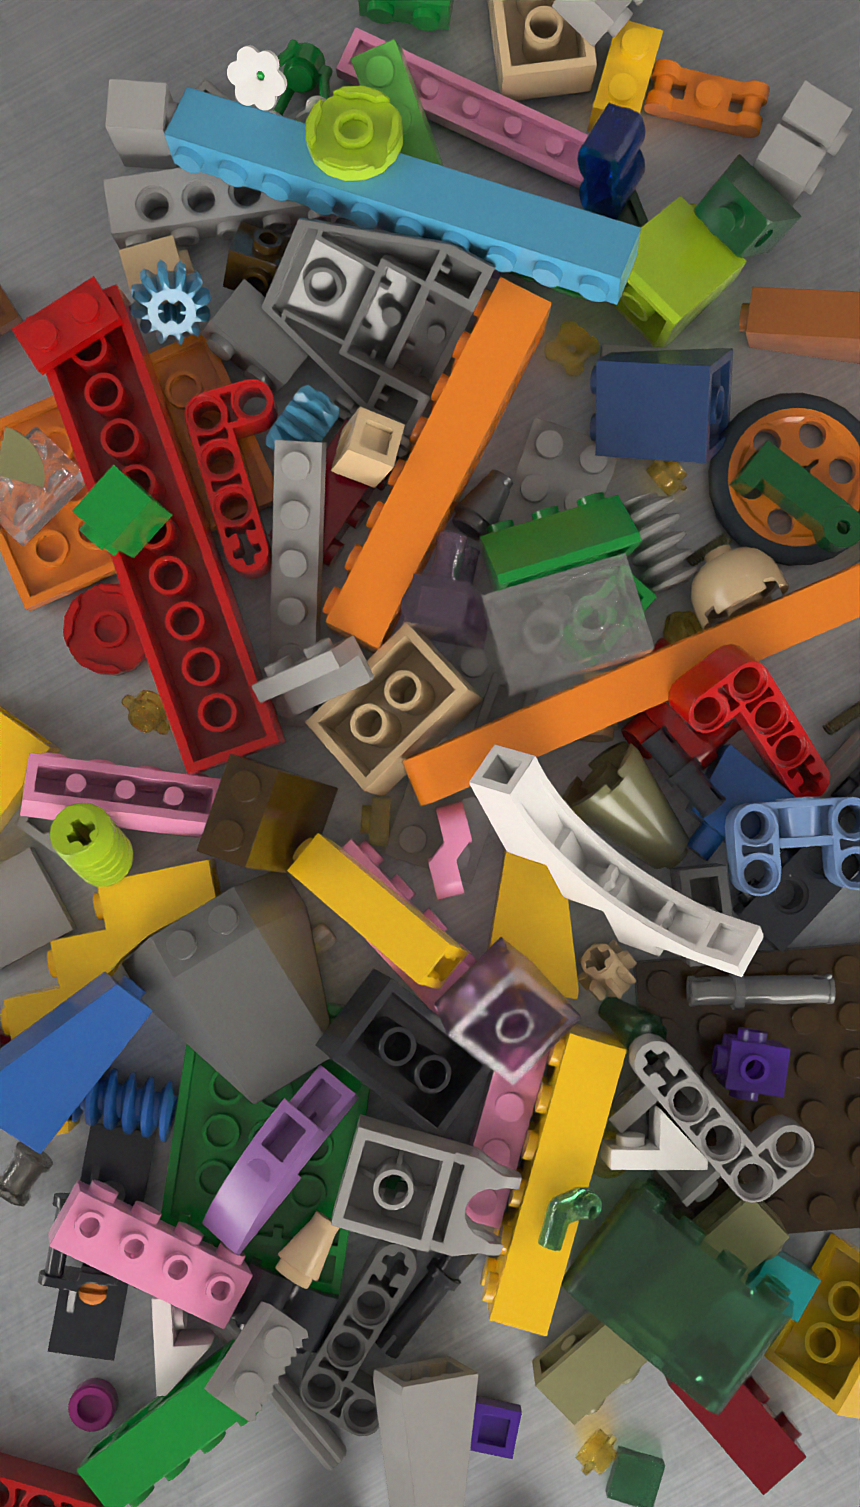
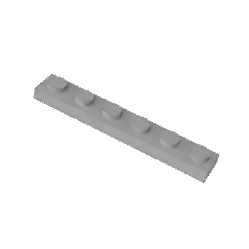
M275 440L269 665L289 655L293 662L306 657L303 652L305 648L320 641L327 442ZM283 694L271 698L280 725L309 728L305 722L318 710V705L298 714H294L290 710Z

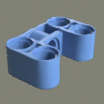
M815 796L782 798L771 802L743 803L732 808L726 816L725 836L728 875L730 882L736 889L755 896L770 894L781 881L780 848L821 846L823 869L828 880L839 887L860 890V867L857 875L850 880L845 878L841 869L842 862L850 854L855 855L860 864V798H820ZM845 806L851 807L856 815V823L848 832H845L838 822V815ZM752 811L760 818L761 829L755 837L748 838L741 830V820L745 814ZM758 860L764 867V878L759 884L750 886L745 881L744 870L748 863Z

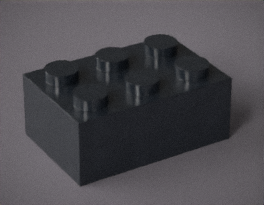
M374 968L315 1044L316 1047L424 1131L439 1137L444 1135L496 1064L494 1060L395 980Z

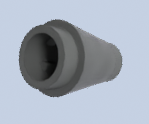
M491 470L454 507L456 513L452 518L454 526L467 537L479 541L480 536L487 534L486 528L488 526L498 523L509 496V490L514 484L512 480L498 470Z

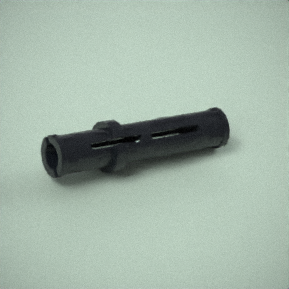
M478 1253L459 1256L442 1254L439 1258L434 1257L426 1266L427 1274L420 1280L401 1307L383 1327L375 1341L377 1346L382 1349L392 1335L396 1336L395 1341L385 1352L386 1355L394 1359L400 1356L401 1351L441 1302L449 1290L455 1291L460 1285L461 1274Z

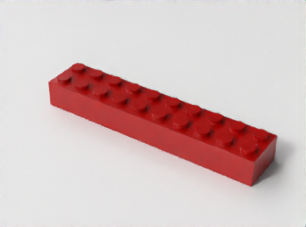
M116 284L103 290L124 323L48 371L46 376L87 491L89 492L105 473L115 465L136 481L172 514L169 520L134 558L121 551L115 556L111 553L109 554L187 774H198L227 764L230 754L247 757L286 743L272 700L269 699L260 703L252 688V685L263 679L260 666L137 319L131 314V302Z

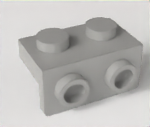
M354 635L335 644H332L330 637L305 648L303 652L306 657L293 662L289 655L264 667L267 676L252 685V688L260 703L283 694L292 713L298 714L367 684L374 676Z

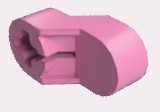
M462 801L435 808L443 843L433 857L427 860L437 900L464 894L456 859L467 844L472 843V837Z

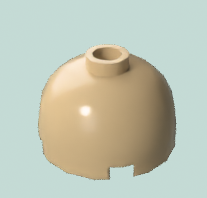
M727 544L717 547L705 555L704 560L706 564L698 570L691 584V603L695 615L704 630L713 626L712 623L725 621L773 600L770 595L778 588L784 595L789 589V584L775 561L761 550L750 547H740L732 550L730 545Z

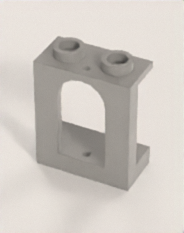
M674 1048V1050L679 1054V1056L684 1060V1062L689 1066V1068L694 1072V1074L699 1078V1080L704 1084V1086L709 1090V1092L714 1096V1098L719 1102V1104L724 1108V1110L729 1114V1116L734 1120V1122L739 1126V1128L744 1132V1134L748 1136L751 1132L740 1122V1120L732 1113V1111L705 1083V1081L697 1074V1072L687 1062V1060ZM659 1059L651 1065L663 1079L671 1074ZM638 1077L612 1101L608 1119L621 1134L624 1131L639 1132L645 1134V1139H648L649 1125L641 1116L658 1100ZM690 1086L682 1087L680 1089L682 1093L693 1103L696 1096L695 1088ZM724 1125L713 1127L716 1133V1146L726 1139L727 1127ZM709 1161L708 1170H656L678 1194L686 1206H689L694 1200L700 1202L710 1196L718 1185L716 1180L721 1176Z

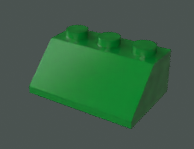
M598 492L578 499L576 501L578 507L560 512L558 506H551L532 513V521L515 526L513 520H505L488 526L486 528L487 534L480 536L479 547L494 596L499 597L629 557L642 540L619 495L605 498L603 492Z

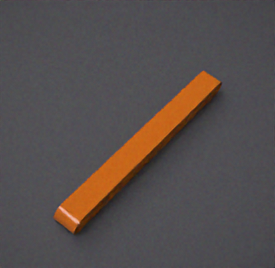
M860 563L402 760L420 806L438 801L470 787L469 781L494 744L534 755L537 758L668 701L669 690L672 684L723 645L734 644L740 646L759 661L860 617Z

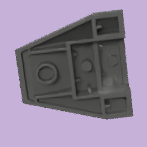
M299 218L261 308L360 407L405 424L403 433L411 436L496 266L450 242Z
M271 871L230 888L149 937L122 963L129 978L146 991L141 999L153 1010V1013L253 1104H257L330 1059L328 1055L315 1046L331 1025L308 909L287 873Z

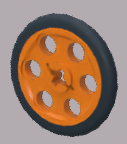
M807 393L776 394L760 399L740 411L721 433V435L725 436L724 446L711 458L708 469L709 495L715 514L728 535L741 547L761 550L770 556L775 563L786 566L813 565L832 559L846 549L839 552H827L821 549L815 542L813 532L789 513L788 515L792 521L790 531L783 535L774 533L768 526V516L774 510L783 509L763 493L756 499H747L729 484L756 450L753 443L755 435L760 432H767L775 437L778 448L804 469L814 462L815 466L808 472L860 514V421L846 408L831 400ZM811 424L820 429L823 439L819 447L808 448L802 444L799 438V430L803 425ZM842 459L851 466L852 477L849 482L838 483L831 478L829 474L831 461Z

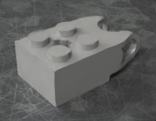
M360 1114L334 1205L331 1225L424 1252L432 1250L450 1256L477 1253L500 1256L503 1244H501L502 1237L487 1231L482 1225L474 1222L466 1214V1206L476 1193L486 1189H519L522 1177L520 1172L498 1164L477 1147ZM399 1175L401 1180L406 1181V1183L398 1182L395 1189H389L386 1187V1179L384 1177Z

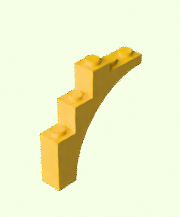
M215 858L125 876L121 881L111 886L97 887L98 892L93 894V905L98 920H104L105 928L68 935L50 941L52 950L47 951V965L50 975L53 978L57 977L59 985L17 993L4 999L5 1007L1 1009L0 1018L5 1035H10L11 1040H13L103 972L113 976L127 957L149 937L222 894ZM71 1115L56 1135L69 1133L80 1123V1120L73 1122Z

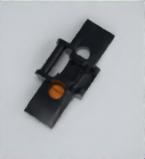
M97 1123L93 1127L90 1126L80 1181L88 1185L91 1184L92 1180H98L103 1183L109 1180L117 1181L125 1189L123 1202L131 1206L136 1201L144 1203L157 1132H154L152 1137L147 1139L142 1137L141 1129H135L129 1135L123 1132L122 1126H116L112 1131L107 1130L103 1123ZM70 1193L54 1194L52 1205L57 1207L54 1221ZM49 1246L45 1269L39 1271L38 1283L43 1286L58 1288L59 1293L47 1352L114 1361L129 1284L84 1262L81 1268L65 1266L67 1254Z

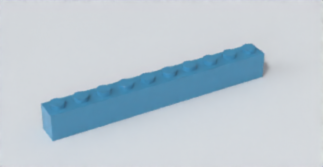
M190 87L186 88L164 133L174 164H177L187 172L195 174L202 172L221 178L225 183L234 187L246 186L262 191L278 201L290 200L303 204L321 215L334 214L350 219L362 228H378L391 233L450 242L495 265V270L513 271L534 278L538 283L547 287L560 286L579 292L583 297L591 301H607L618 305L638 254L640 227L399 153L396 161L383 173L367 180L344 181L328 176L314 164L308 151L305 139L306 123L251 106H245L241 103Z

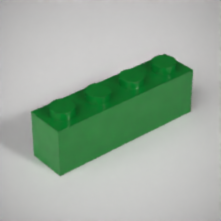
M234 1339L230 1340L188 1372L166 1396L154 1398L90 1448L76 1471L105 1507H125L128 1504L131 1507H137L152 1493L155 1483L163 1477L167 1481L177 1477L190 1462L189 1458L199 1450L204 1454L210 1452L223 1440L226 1435L225 1431L236 1422L239 1426H244L249 1422L204 1389L235 1342Z

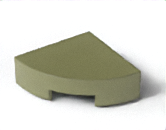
M5 426L0 446V476L44 487V466L37 449L23 434Z

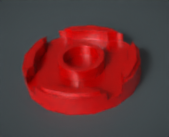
M101 583L92 586L91 589L86 590L83 594L80 593L72 600L64 616L63 637L70 653L81 666L100 675L119 676L136 670L147 660L120 584Z

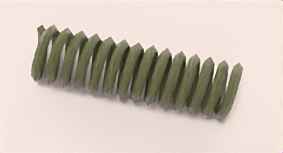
M722 533V536L719 535L713 541L711 540L702 548L700 547L697 551H694V553L686 558L687 562L691 566L698 565L701 561L703 562L705 555L711 550L723 544H731V538L727 539L726 535Z
M860 701L849 707V709L847 708V711L841 712L831 722L828 721V724L825 723L822 726L824 731L832 736L835 732L846 726V724L852 722L854 718L860 717Z

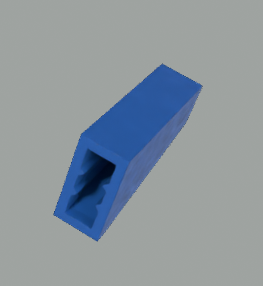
M103 972L0 1049V1129L41 1154L153 1012L141 999L146 991L124 974L117 981L108 973Z

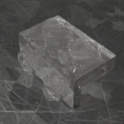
M34 427L25 437L34 445L42 459L45 473L44 487L0 476V524L23 547L85 486L79 467L38 427Z

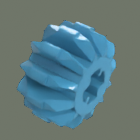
M160 259L157 263L158 273L156 275L143 268L140 272V279L143 284H133L131 286V297L136 300L130 305L131 314L134 318L141 319L140 330L143 334L156 330V339L160 344L167 339L168 335H174L175 341L181 345L184 342L183 332L187 331L198 337L201 333L199 322L209 321L211 314L206 304L211 301L209 289L201 287L203 281L198 271L186 275V267L181 260L175 265L173 271H167L166 263ZM167 300L168 302L163 305L162 301ZM179 300V304L175 306L173 303Z
M310 385L300 387L267 433L266 445L274 451L275 440L321 442L339 417V407L321 390L318 391Z

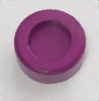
M90 1378L80 1383L68 1404V1412L72 1422L78 1428L88 1432H95L105 1428L112 1421L118 1408L119 1400L115 1388L108 1381L101 1378Z

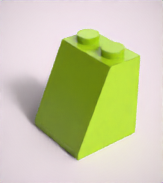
M681 195L641 227L638 254L618 305L610 303L653 347L666 348L738 277L747 262L744 258L736 256L717 236L710 232L709 228L693 211L697 205L694 203L689 204Z

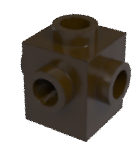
M240 222L229 248L223 287L235 291L245 279L266 298L290 237L278 234L271 229H262Z

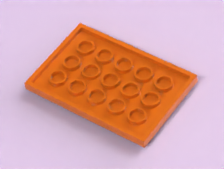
M199 334L198 337L194 335L185 337L181 345L174 342L149 353L207 520L213 532L217 530V525L185 421V409L190 399L199 393L232 383L221 358L210 350L207 340ZM54 395L0 418V446L5 426L15 429L34 445L44 466V487L0 476V552L21 601L28 611L35 610L117 574L109 552L105 548L103 550L100 549L79 530L85 522L72 511L88 494ZM217 411L203 413L199 419L198 426L203 429L215 427L220 421L221 414ZM255 435L239 439L261 511L273 505L274 478ZM229 455L217 457L212 464V472L218 475L226 474L233 468L234 458ZM240 499L233 500L226 506L225 518L229 520L242 518L247 512L248 503Z

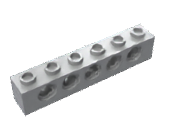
M181 167L103 179L111 235L120 250L173 235L178 247L192 246L197 244L200 239L217 236L223 240H233L240 222L280 233L290 229L291 225H296L299 218L334 223L337 218H343L334 214L321 215L306 205L290 200L278 201L262 191L246 186L234 187L225 183L221 178L202 172L190 173ZM255 193L261 196L254 205L244 206L239 204L240 199L246 194ZM211 200L215 202L214 206L205 213L193 211L196 204L200 201ZM157 207L169 209L167 214L161 219L152 220L148 218L150 212Z

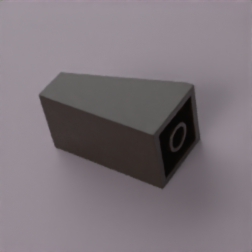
M230 754L196 851L244 868L289 873L287 870L294 863L293 855L297 848L306 839L314 838L317 833L323 835L338 788L252 758Z

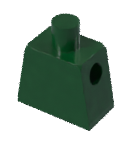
M741 154L737 155L693 210L695 215L709 228L710 232L717 236L740 258L769 253L802 217Z

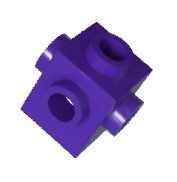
M739 1027L737 1035L723 1033L722 1044L715 1045L711 1063L712 1073L717 1074L716 1080L725 1089H729V1096L748 1101H758L759 1094L784 1098L790 1048L780 1041L768 1040V1033L765 1031Z

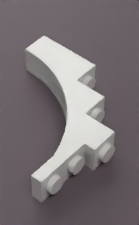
M494 744L469 781V784L507 852L547 865L562 896L604 911L620 943L659 957L662 951L666 950L734 975L743 976L764 938L760 926L711 910L644 872L608 845L573 812L548 780L536 756Z

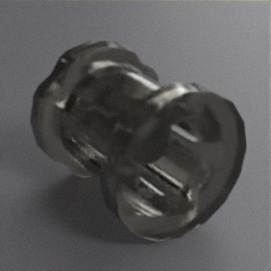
M17 1142L12 1151L14 1157L3 1174L0 1175V1197L10 1204L24 1207L31 1198V1189L42 1173L49 1172L53 1161L44 1151L39 1154L22 1142Z

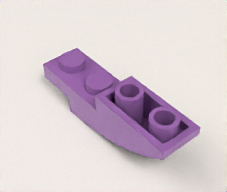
M319 1065L290 1102L285 1098L282 1100L252 1139L221 1186L202 1224L239 1256L302 1178L298 1175L300 1170L359 1097L323 1066Z

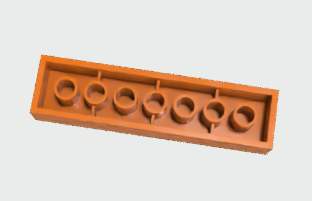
M502 277L499 278L493 291L487 288L484 290L474 310L473 315L476 316L472 327V333L464 331L453 351L452 357L455 358L451 369V375L448 376L442 373L431 395V400L434 402L429 418L421 415L409 439V442L412 443L410 448L411 454L407 461L401 458L398 459L388 479L387 484L391 487L386 503L377 501L366 523V527L370 529L364 546L356 543L346 561L344 569L348 571V578L342 589L334 586L323 607V612L326 613L327 618L325 622L332 633L344 639L354 635L359 647L373 654L390 639L455 511L454 507L459 503L545 333L552 302Z

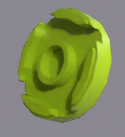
M366 86L341 87L333 91L332 97L327 98L324 102L321 98L313 105L306 119L305 139L308 151L314 164L328 176L344 181L367 180L383 173L396 161L403 146L402 117L398 109L396 111V108L390 103V98L379 90Z

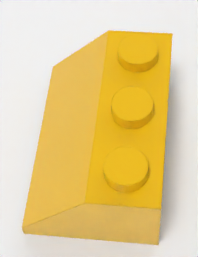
M831 1233L811 1268L821 1282L798 1323L784 1315L762 1355L835 1414L860 1419V1248Z

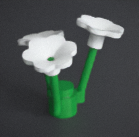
M292 39L289 41L286 49L277 56L271 50L260 52L252 45H245L238 51L237 60L230 63L227 69L228 79L235 85V96L241 104L245 106L255 104L263 111L275 106L274 110L269 112L283 116L295 92H309L319 83L320 96L310 97L306 102L305 110L296 116V121L306 123V119L314 104L321 98L324 102L330 97L329 80L333 70L330 66L325 65V58L321 50L307 42L298 43ZM284 65V69H283V73H282V72L279 70V68ZM281 95L276 104L277 96Z

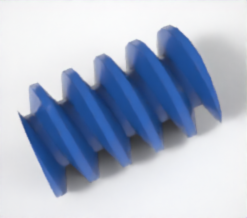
M112 1068L105 1080L99 1079L72 1113V1121H78L84 1113L86 1124L93 1127L103 1116L104 1127L112 1131L122 1119L123 1132L129 1135L135 1131L140 1123L141 1135L147 1139L152 1137L159 1127L160 1140L166 1143L174 1124L178 1097L174 1095L173 1081L167 1080L162 1090L157 1092L155 1091L153 1076H149L143 1087L139 1088L137 1087L135 1072H131L124 1084H121L118 1080V1069Z

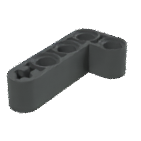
M381 1239L378 1240L329 1322L317 1353L312 1352L307 1359L300 1384V1396L310 1409L356 1436H369L379 1429L373 1376L361 1370L360 1366L413 1279L417 1269V1249ZM398 1251L404 1254V1261L398 1259L390 1270V1278L385 1275L388 1255L394 1257ZM367 1291H375L383 1297L384 1301L378 1306L370 1307L362 1303L359 1297ZM343 1332H349L354 1334L359 1339V1342L352 1347H344L336 1341L335 1337ZM317 1374H326L335 1383L329 1387L322 1388L313 1383L311 1378ZM358 1399H367L375 1407L368 1412H361L356 1410L352 1403Z

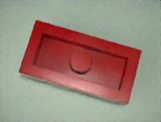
M93 276L11 330L36 370L44 375L124 322L100 283Z

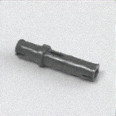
M729 973V976H688L686 985L687 1000L690 1007L698 1005H730L733 1010L744 1009L745 1005L833 1004L836 994L835 981L831 973L814 975H743L742 977Z

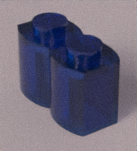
M608 103L579 149L577 162L580 173L584 178L579 188V197L584 210L617 220L645 173V159L640 147L644 142L646 131L643 118L639 112Z

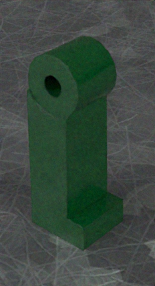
M769 440L765 441L754 451L729 484L742 496L754 488L759 490L811 530L817 545L827 552L842 551L855 545L860 540V514Z

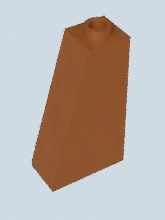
M752 287L750 303H742L739 331L746 332L749 348L860 364V292Z

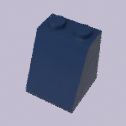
M733 348L610 352L597 360V365L593 367L590 377V389L592 394L596 395V413H593L590 421V438L592 441H596L595 456L707 463L724 447L725 436L721 435V433L728 427L730 422Z

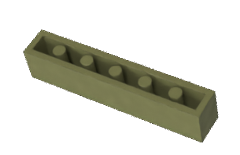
M741 1177L738 1179V1183L747 1184ZM729 1187L532 1360L535 1386L573 1425L586 1414L592 1415L597 1412L609 1394L621 1384L631 1382L647 1361L654 1355L667 1351L673 1345L677 1335L691 1323H697L704 1319L716 1301L727 1292L738 1289L754 1268L762 1261L774 1258L781 1251L784 1242L790 1237L779 1216L764 1201L754 1203L744 1201Z

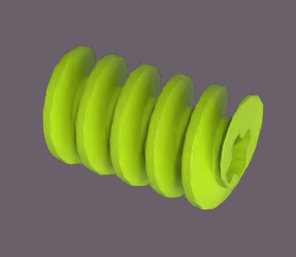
M76 803L67 806L57 814L50 830L52 847L85 882L95 887H108L118 883L128 874L133 864L134 852L131 842L102 808L92 803Z

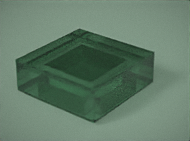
M618 1445L605 1489L607 1498L635 1507H654L665 1470L664 1460Z

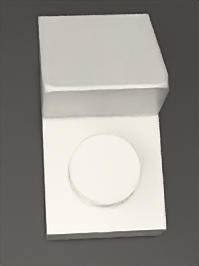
M655 1104L649 1109L648 1139H645V1134L624 1131L622 1134L617 1132L616 1139L601 1140V1159L611 1170H708V1160Z
M153 1296L151 1300L157 1396H166L210 1348L216 1334L211 1328L181 1330L187 1327L188 1312Z

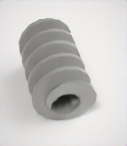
M651 492L632 498L623 504L637 527L642 540L636 548L642 549V551L633 558V565L636 567H649L639 576V581L643 584H655L650 591L656 595L688 582L698 572L699 567L683 566L682 562L693 551L692 548L677 549L676 544L687 535L686 531L670 530V526L680 518L679 513L664 514L663 509L674 501L673 496H658L657 493Z

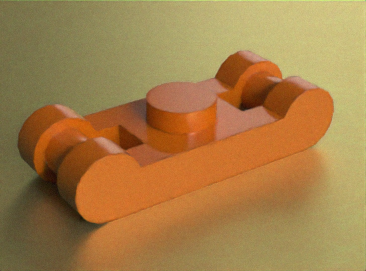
M670 59L655 61L651 74V79L654 82L653 90L647 93L644 103V110L648 114L745 138H754L760 134L763 122L760 111L761 107L767 104L770 87L766 83L756 80L742 82L681 67L677 62ZM672 88L684 91L682 100L673 98L670 94ZM730 102L743 105L742 111L739 113L728 111Z

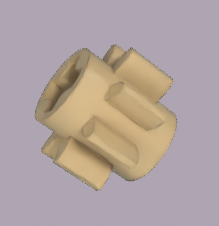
M612 940L609 945L593 943L583 956L578 958V962L585 971L577 976L578 981L598 1001H602L605 996L620 999L622 994L630 988L631 984L636 983V979L632 976L629 969L633 968L637 962L628 950L623 951L616 940Z

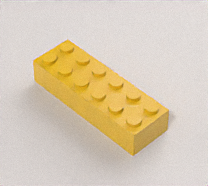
M562 1019L559 1030L551 1029L549 1033L552 1045L548 1055V1069L546 1076L542 1077L535 1101L533 1122L530 1121L522 1147L520 1167L517 1166L516 1169L522 1177L519 1189L510 1190L508 1211L504 1212L500 1229L494 1228L493 1234L502 1237V1251L500 1256L495 1255L494 1258L487 1256L480 1280V1285L484 1286L482 1301L488 1303L490 1321L546 1337L627 1051L615 1034Z

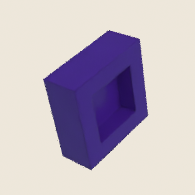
M476 1396L470 1451L513 1459L522 1415L521 1405Z

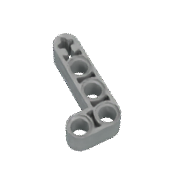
M651 1033L642 1034L630 1044L628 1062L633 1071L742 1200L754 1203L767 1199L812 1159L815 1150L814 1141L810 1133L791 1117L784 1115L772 1116L746 1136L674 1048L663 1038ZM649 1050L658 1055L659 1060L671 1073L664 1079L651 1065L647 1064L648 1062L644 1055ZM687 1086L695 1088V1100L690 1106L686 1108L674 1107V1095L679 1089ZM716 1125L727 1127L726 1139L717 1146L706 1145L705 1138L707 1132ZM785 1132H795L796 1141L794 1146L787 1152H777V1139ZM748 1164L758 1165L759 1171L754 1181L748 1184L738 1183L739 1171Z

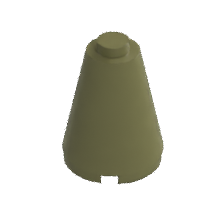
M626 741L609 747L588 764L593 771L584 781L576 776L566 789L562 799L587 826L652 868L661 869L666 867L671 869L677 866L688 853L686 846L689 842V837L638 748L631 742L628 745Z

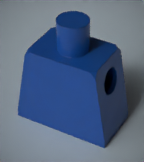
M731 744L723 745L716 752L718 757L708 766L705 772L706 777L726 797V801L705 818L699 815L700 813L690 801L685 809L687 813L701 823L689 838L687 847L705 861L710 859L723 842L726 843V816L736 805L771 802L782 798H796ZM751 811L743 816L741 830L746 837H755L761 829V821L758 815Z

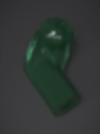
M575 1187L553 1197L547 1207L538 1244L550 1250L560 1251L568 1225L580 1219H589L590 1221L596 1219L602 1210L601 1199L595 1195L592 1189L587 1187Z

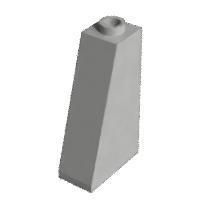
M450 1356L374 1369L373 1383L389 1507H464L479 1373Z

